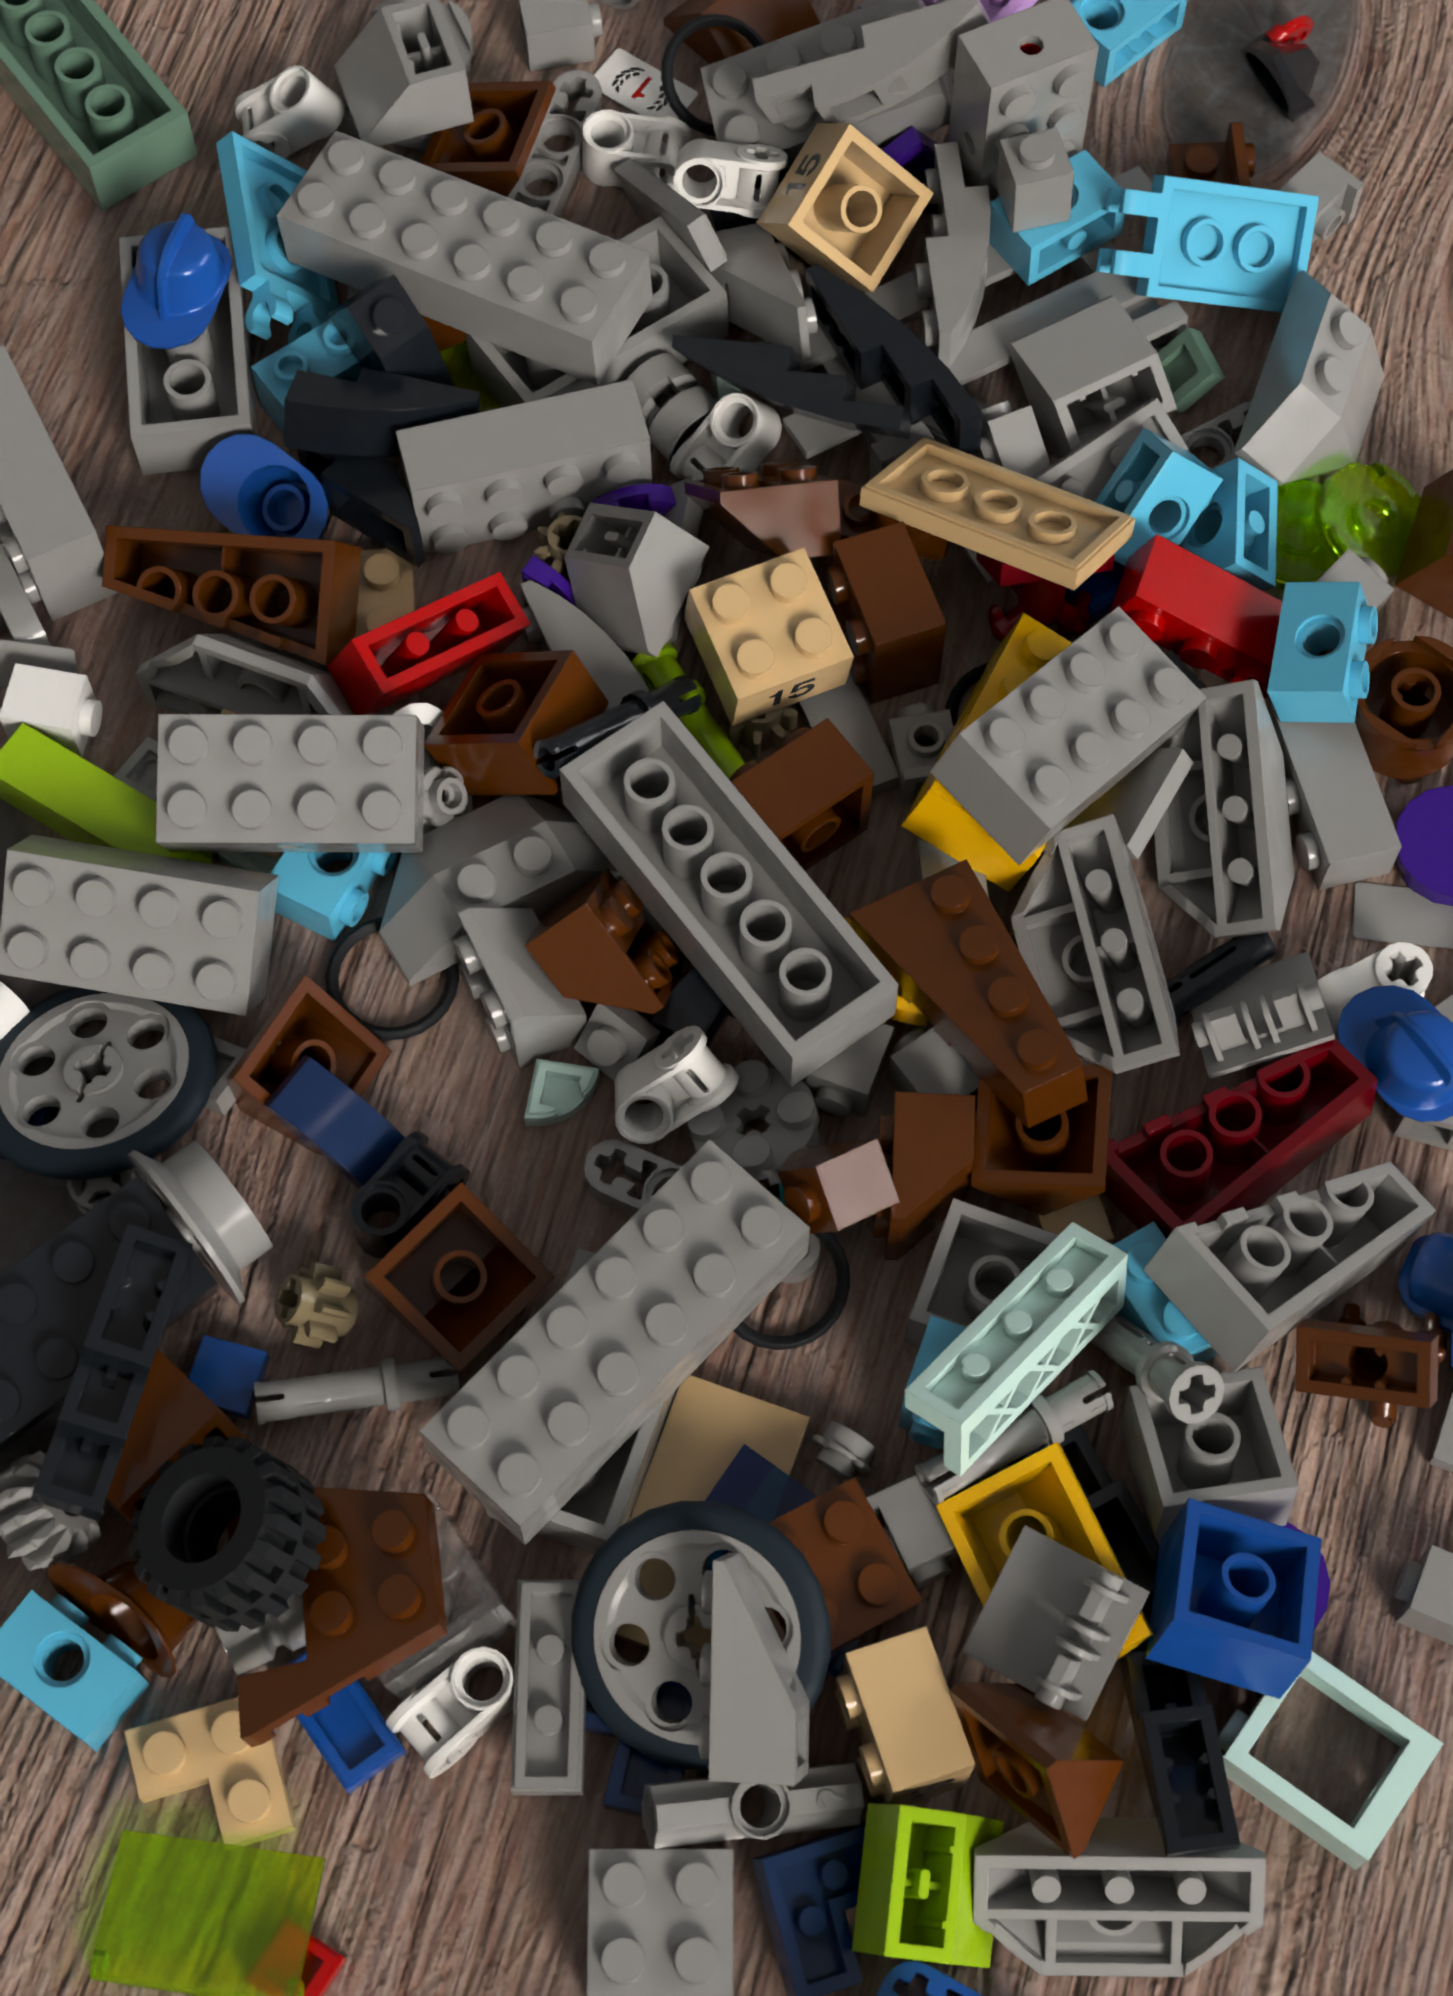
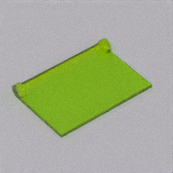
M122 1830L91 1960L90 1978L96 1981L196 1996H303L304 1982L301 1980L326 1859L309 1855Z

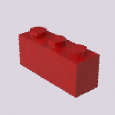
M1158 534L1128 557L1109 614L1119 606L1154 643L1167 650L1171 649L1187 665L1205 669L1230 683L1254 679L1259 683L1263 698L1265 699L1269 696L1267 689L1282 606L1281 600Z
M498 572L352 639L327 668L355 715H371L470 668L479 654H493L505 651L531 623L501 572Z

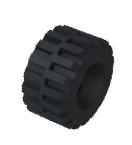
M218 1435L207 1437L204 1439L202 1448L191 1443L180 1449V1459L175 1463L167 1459L157 1470L160 1477L153 1486L147 1483L140 1496L145 1499L142 1510L134 1511L131 1526L137 1529L138 1533L137 1536L129 1540L130 1555L139 1559L134 1566L135 1573L140 1581L148 1584L146 1590L155 1598L212 1628L216 1626L223 1631L238 1632L241 1625L252 1630L265 1625V1618L268 1613L276 1618L281 1616L289 1609L287 1600L293 1594L301 1597L309 1586L304 1579L310 1569L317 1571L322 1555L315 1552L317 1544L326 1541V1526L317 1521L325 1511L322 1500L312 1494L315 1490L313 1484L293 1467L243 1438L230 1436L226 1441ZM240 1514L239 1522L232 1538L216 1554L223 1531Z

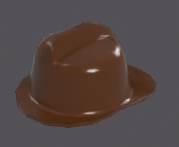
M64 1561L53 1562L50 1565L47 1573L51 1584L58 1594L66 1598L90 1618L88 1622L107 1635L112 1634L143 1659L141 1662L151 1671L165 1678H172L177 1669L172 1652L198 1620L150 1594L146 1590L148 1584L140 1581L135 1573L134 1566L138 1561L124 1562L98 1577L77 1565Z

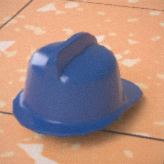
M182 212L178 220L160 223L149 229L144 235L137 251L136 265L123 295L121 314L125 328L136 341L151 348L173 349L189 344L201 335L212 320L224 288L230 278L233 264L228 248L218 238L209 235L201 226L196 225L190 214Z
M236 434L221 440L208 452L200 470V490L206 507L219 522L233 533L304 539H320L326 530L328 502L323 486L312 472L276 444L258 435Z
M1395 985L1376 986L1355 995L1342 1010L1337 1026L1339 1043L1378 1079L1376 1092L1401 1116L1419 1122L1443 1121L1453 1116V1022L1446 1016H1443L1425 998L1415 991Z
M1436 1232L1421 1236L1413 1242L1400 1271L1398 1289L1403 1304L1411 1314L1425 1320L1426 1312H1434L1439 1315L1440 1327L1452 1334L1451 1355L1453 1369V1233Z

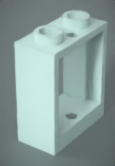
M1312 1651L1311 1661L1299 1676L1400 1747L1350 1825L1248 1754L1296 1680L1280 1699L1263 1694L1249 1716L1237 1708L1218 1737L1220 1746L1225 1751L1222 1756L1226 1776L1229 1780L1356 1870L1370 1860L1444 1743Z

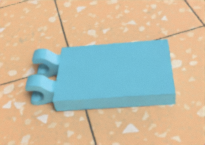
M231 131L220 139L216 146L239 286L253 292L251 303L245 315V325L250 333L268 340L271 338V318L289 325L293 321V312H295V320L288 335L289 344L328 321L330 318L327 314L339 306L334 279L288 261L276 217L307 170Z
M1155 174L1151 192L1109 187L1106 212L1147 217L1142 253L1100 248L1096 271L1138 277L1136 295L1282 313L1295 274L1303 270L1307 272L1319 196Z

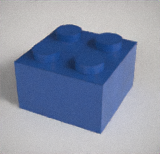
M1188 1498L1160 1539L1150 1618V1628L1154 1635L1148 1638L1145 1658L1280 1699L1311 1661L1322 1538Z

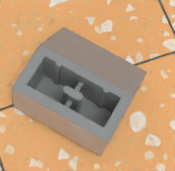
M407 0L380 7L334 65L336 76L357 134L362 141L380 147L474 122L466 69L439 0Z
M1115 296L1103 298L1007 343L1029 405L1032 406L1046 451L1049 454L1066 456L1151 398H1158L1166 413L1177 409L1157 351Z
M590 503L564 556L576 607L603 629L621 650L658 657L662 646L669 641L674 632L675 619L689 589L694 587L700 577L701 564L710 546L655 511Z
M469 907L458 912L462 936L453 940L462 963L458 967L472 999L481 998L488 1016L485 1018V1023L498 1052L501 1054L510 1050L519 1069L535 1063L536 1058L544 1059L575 1045L587 1024L586 1013L579 1000L565 998L561 995L524 946L540 923L533 908Z

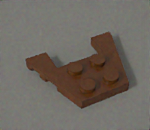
M315 1487L312 1494L322 1500L325 1511L317 1521L326 1526V1541L317 1544L315 1552L322 1555L317 1571L310 1569L304 1579L309 1584L302 1594L307 1658L301 1662L237 1677L240 1738L250 1747L262 1745L276 1736L273 1731L274 1729L303 1713L306 1717H309L328 1706L331 1695L363 1676L370 1681L448 1634L435 1506L426 1494ZM240 1514L227 1525L228 1541H230L237 1528Z

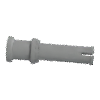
M1119 1313L1089 1342V1344L1100 1349L1121 1367L1133 1373L1136 1377L1138 1388L1145 1396L1156 1402H1165L1166 1408L1172 1416L1186 1424H1197L1207 1420L1217 1411L1223 1400L1225 1389L1223 1378L1215 1368L1204 1362H1195L1186 1348L1173 1341H1156L1154 1337L1134 1323L1126 1320Z

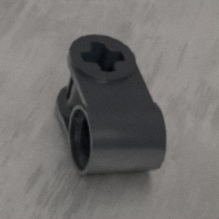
M420 1130L414 1131L400 1142L386 1163L356 1192L352 1199L350 1212L358 1245L365 1253L374 1258H384L461 1182L466 1186L469 1180L470 1171L462 1164L453 1166L428 1146L429 1138ZM380 1211H390L399 1216L393 1225L384 1229L372 1228L366 1224L369 1217Z

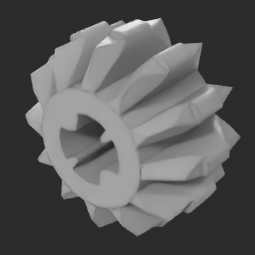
M38 1451L33 1455L26 1454L10 1463V1467L0 1473V1537L7 1543L8 1559L21 1556L25 1567L29 1571L39 1568L49 1569L53 1562L64 1561L72 1563L78 1560L80 1554L87 1551L92 1543L101 1537L100 1528L96 1520L31 1501L35 1484L46 1454L42 1451Z

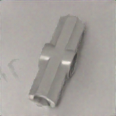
M853 1762L808 1766V1774L795 1786L708 1781L709 1777L645 1784L643 1800L641 1802L643 1828L651 1849L743 1838L766 1840L778 1834L860 1825L861 1812L864 1808L862 1782L857 1775L855 1763ZM756 1785L763 1793L765 1808L762 1816L755 1823L747 1824L741 1815L740 1800L747 1789Z

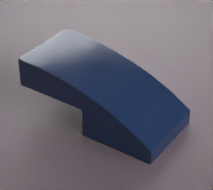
M304 1055L264 1103V1106L305 1146L319 1150L358 1189L362 1188L386 1163L394 1149L405 1139L391 1123L364 1099L309 1056Z

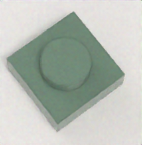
M1187 327L1158 352L1177 409L1173 410L1175 412H1185L1225 378L1201 331Z

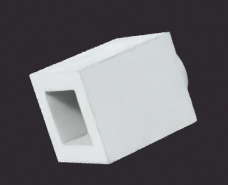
M15 663L0 710V722L8 739L23 722L78 756L83 757L88 737H95L97 735L102 720V703L100 700H96L87 675Z

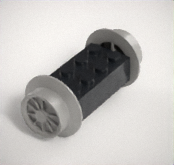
M193 1140L162 1163L136 1150L131 1151L128 1156L143 1182L138 1176L0 1274V1451L63 1405L127 1223L193 1244L165 1330L217 1293L218 1284L238 1305L245 1301L240 1271L273 1248V1245L242 1196L197 1141Z

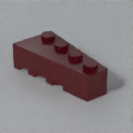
M1336 1039L1300 1050L1257 1070L1256 1077L1228 1090L1223 1086L1202 1096L1201 1103L1171 1117H1168L1167 1114L1159 1116L1142 1124L1141 1131L1118 1142H1115L1114 1138L1109 1140L1106 1191L1103 1193L1139 1230L1154 1221L1166 1239L1175 1227L1196 1222L1197 1226L1216 1221L1221 1213L1244 1207L1246 1211L1255 1209L1372 1113L1378 1079Z

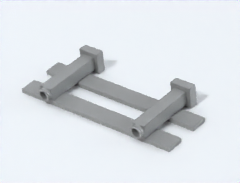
M1140 166L1112 178L1121 189L1147 192L1152 190V182ZM1125 214L1124 222L1138 215ZM1109 240L1068 263L1079 277V280L973 329L964 348L950 367V371L963 386L1012 363L1013 359L1007 346L1008 342L1108 296H1115L1157 353L1187 328L1188 315L1176 300L1161 307L1154 297L1136 295L1138 277L1097 272L1099 249H1116ZM990 243L985 287L1016 273ZM914 270L876 287L873 293H864L904 325L920 318L922 310H929L927 299H917ZM817 324V333L809 334L811 358L801 359L800 371L805 372L812 369L814 373L847 376L857 386L856 402L897 405L882 381L860 390ZM762 340V341H760V342H757V343H764V344H772V343H770V342H768V341H766V340ZM935 348L930 349L935 354ZM795 413L783 418V426L806 460L858 435L870 453V480L921 438L926 437L934 440V436L923 421L911 425L909 439L849 430Z

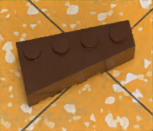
M106 525L102 587L170 611L190 616L209 625L244 635L266 645L306 657V659L328 666L343 648L355 638L362 547L334 540Z
M967 859L849 913L853 930L899 984L898 993L908 1003L912 1002L933 1024L934 1031L949 1047L953 1045L968 1060L977 1076L1027 1128L1088 1101L1084 1066Z

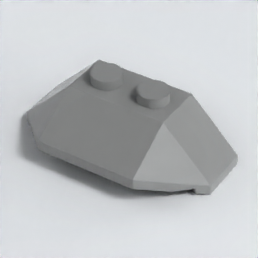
M1304 270L1295 274L1234 450V454L1240 459L1278 481V486L1347 469L1356 464L1384 378L1371 328Z
M196 634L142 663L136 673L146 703L175 714H221L224 708L239 714L353 715L348 702L325 665L306 658H301L298 661L276 653L271 646L252 638H246L242 641L226 634Z
M1251 679L1201 688L1199 690L1207 698L1177 732L1159 747L1184 748L1194 763L1154 831L1158 888L1217 939L1280 931L1294 880L1284 755L1258 681Z
M504 795L441 827L423 834V853L401 854L379 930L380 938L410 987L460 962L453 943L454 939L462 936L458 912L469 907L533 908L539 922H541L550 908L605 870L609 869L617 881L624 878L571 812L528 795Z
M1114 814L1059 831L1046 843L1043 849L1045 853L1030 876L1011 916L1018 950L1079 1057L1118 1074L1179 1056L1180 1050L1174 1008L1144 898Z
M1099 1817L1085 1851L1073 1859L1028 1822L974 1848L973 1923L986 1933L990 1932L1010 1952L1043 1976L1185 1977L1224 1952L1243 1934L1248 1936L1263 1926L1266 1856L1264 1851L1240 1842L1239 1849L1167 1858L1156 1818Z

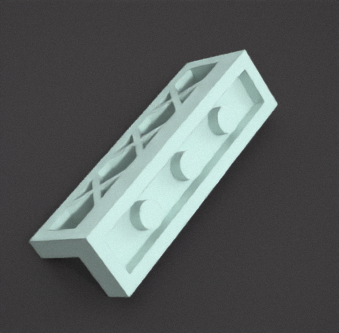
M1072 1222L905 1389V1408L944 1432V1467L961 1477L1124 1307L1127 1253Z

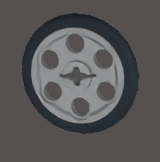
M71 987L56 992L29 1007L30 1012L0 1040V1154L24 1170L51 1179L81 1181L110 1177L135 1168L128 1156L133 1150L151 1159L168 1150L192 1127L207 1105L217 1074V1047L210 1026L195 1007L78 987ZM102 1020L107 1022L104 1029L90 1038L75 1036L78 1028L88 1021ZM161 1031L164 1033L162 1040L151 1048L136 1049L132 1047L134 1041L145 1032ZM41 1057L55 1059L52 1067L43 1074L36 1076L23 1074L26 1066L35 1059ZM107 1071V1076L101 1075L102 1072ZM87 1079L92 1080L91 1083L86 1084ZM167 1080L171 1082L170 1088L160 1097L153 1099L139 1097L141 1089L151 1081ZM53 1106L61 1109L58 1116L46 1125L33 1126L28 1124L30 1117L43 1107ZM103 1118L119 1120L116 1129L107 1136L92 1138L86 1135L90 1126Z
M679 1501L649 1509L620 1526L595 1552L579 1581L571 1614L573 1657L581 1679V1685L598 1717L622 1742L646 1757L684 1770H709V1760L701 1759L699 1756L698 1736L702 1717L710 1715V1687H703L701 1684V1653H699V1647L696 1642H685L683 1632L694 1625V1614L700 1617L703 1628L711 1629L712 1614L703 1613L701 1589L708 1560L715 1551L723 1549L739 1553L764 1606L775 1609L784 1617L787 1628L782 1644L810 1701L809 1713L823 1689L831 1656L829 1613L821 1585L803 1553L778 1528L750 1511L716 1501ZM650 1558L666 1561L675 1574L674 1588L667 1597L657 1598L649 1595L640 1583L642 1565ZM623 1624H635L641 1627L647 1634L650 1642L649 1652L642 1662H628L617 1653L614 1645L615 1634ZM675 1681L687 1688L692 1699L691 1712L687 1718L673 1720L661 1713L657 1706L656 1696L663 1682Z

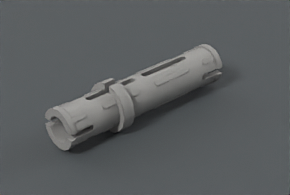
M393 1357L381 1359V1366L262 1383L261 1381L254 1382L259 1425L271 1421L384 1405L387 1407V1412L401 1410L400 1403L454 1396L460 1390L456 1370L442 1358L395 1364Z
M1090 1370L1081 1378L1045 1398L1039 1394L961 1477L944 1467V1452L926 1462L917 1464L915 1472L919 1482L925 1480L930 1482L947 1473L944 1478L923 1488L926 1495L935 1505H938L949 1496L1021 1458L1042 1445L1048 1447L1056 1442L1062 1443L1064 1441V1433L1114 1408L1110 1392L1102 1395L1097 1393L1083 1401L1084 1397L1106 1386L1105 1382L1097 1372Z

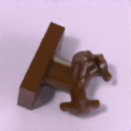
M1354 1303L1345 1305L1344 1317L1340 1318L1337 1323L1304 1319L1296 1326V1391L1370 1401L1369 1417L1374 1425L1381 1428H1390L1396 1422L1397 1404L1430 1409L1437 1402L1439 1364L1446 1358L1447 1354L1446 1335L1440 1327L1439 1315L1434 1312H1426L1425 1327L1422 1331L1418 1332L1404 1331L1400 1325L1391 1321H1377L1372 1324H1366L1360 1319L1359 1305Z

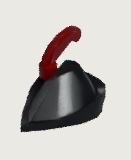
M1302 15L1292 19L1282 26L1279 23L1275 24L1264 33V37H1262L1263 34L1259 35L1241 50L1243 59L1257 81L1292 123L1315 107V103L1309 97L1320 61L1307 44H1298L1308 37L1314 26L1309 15Z

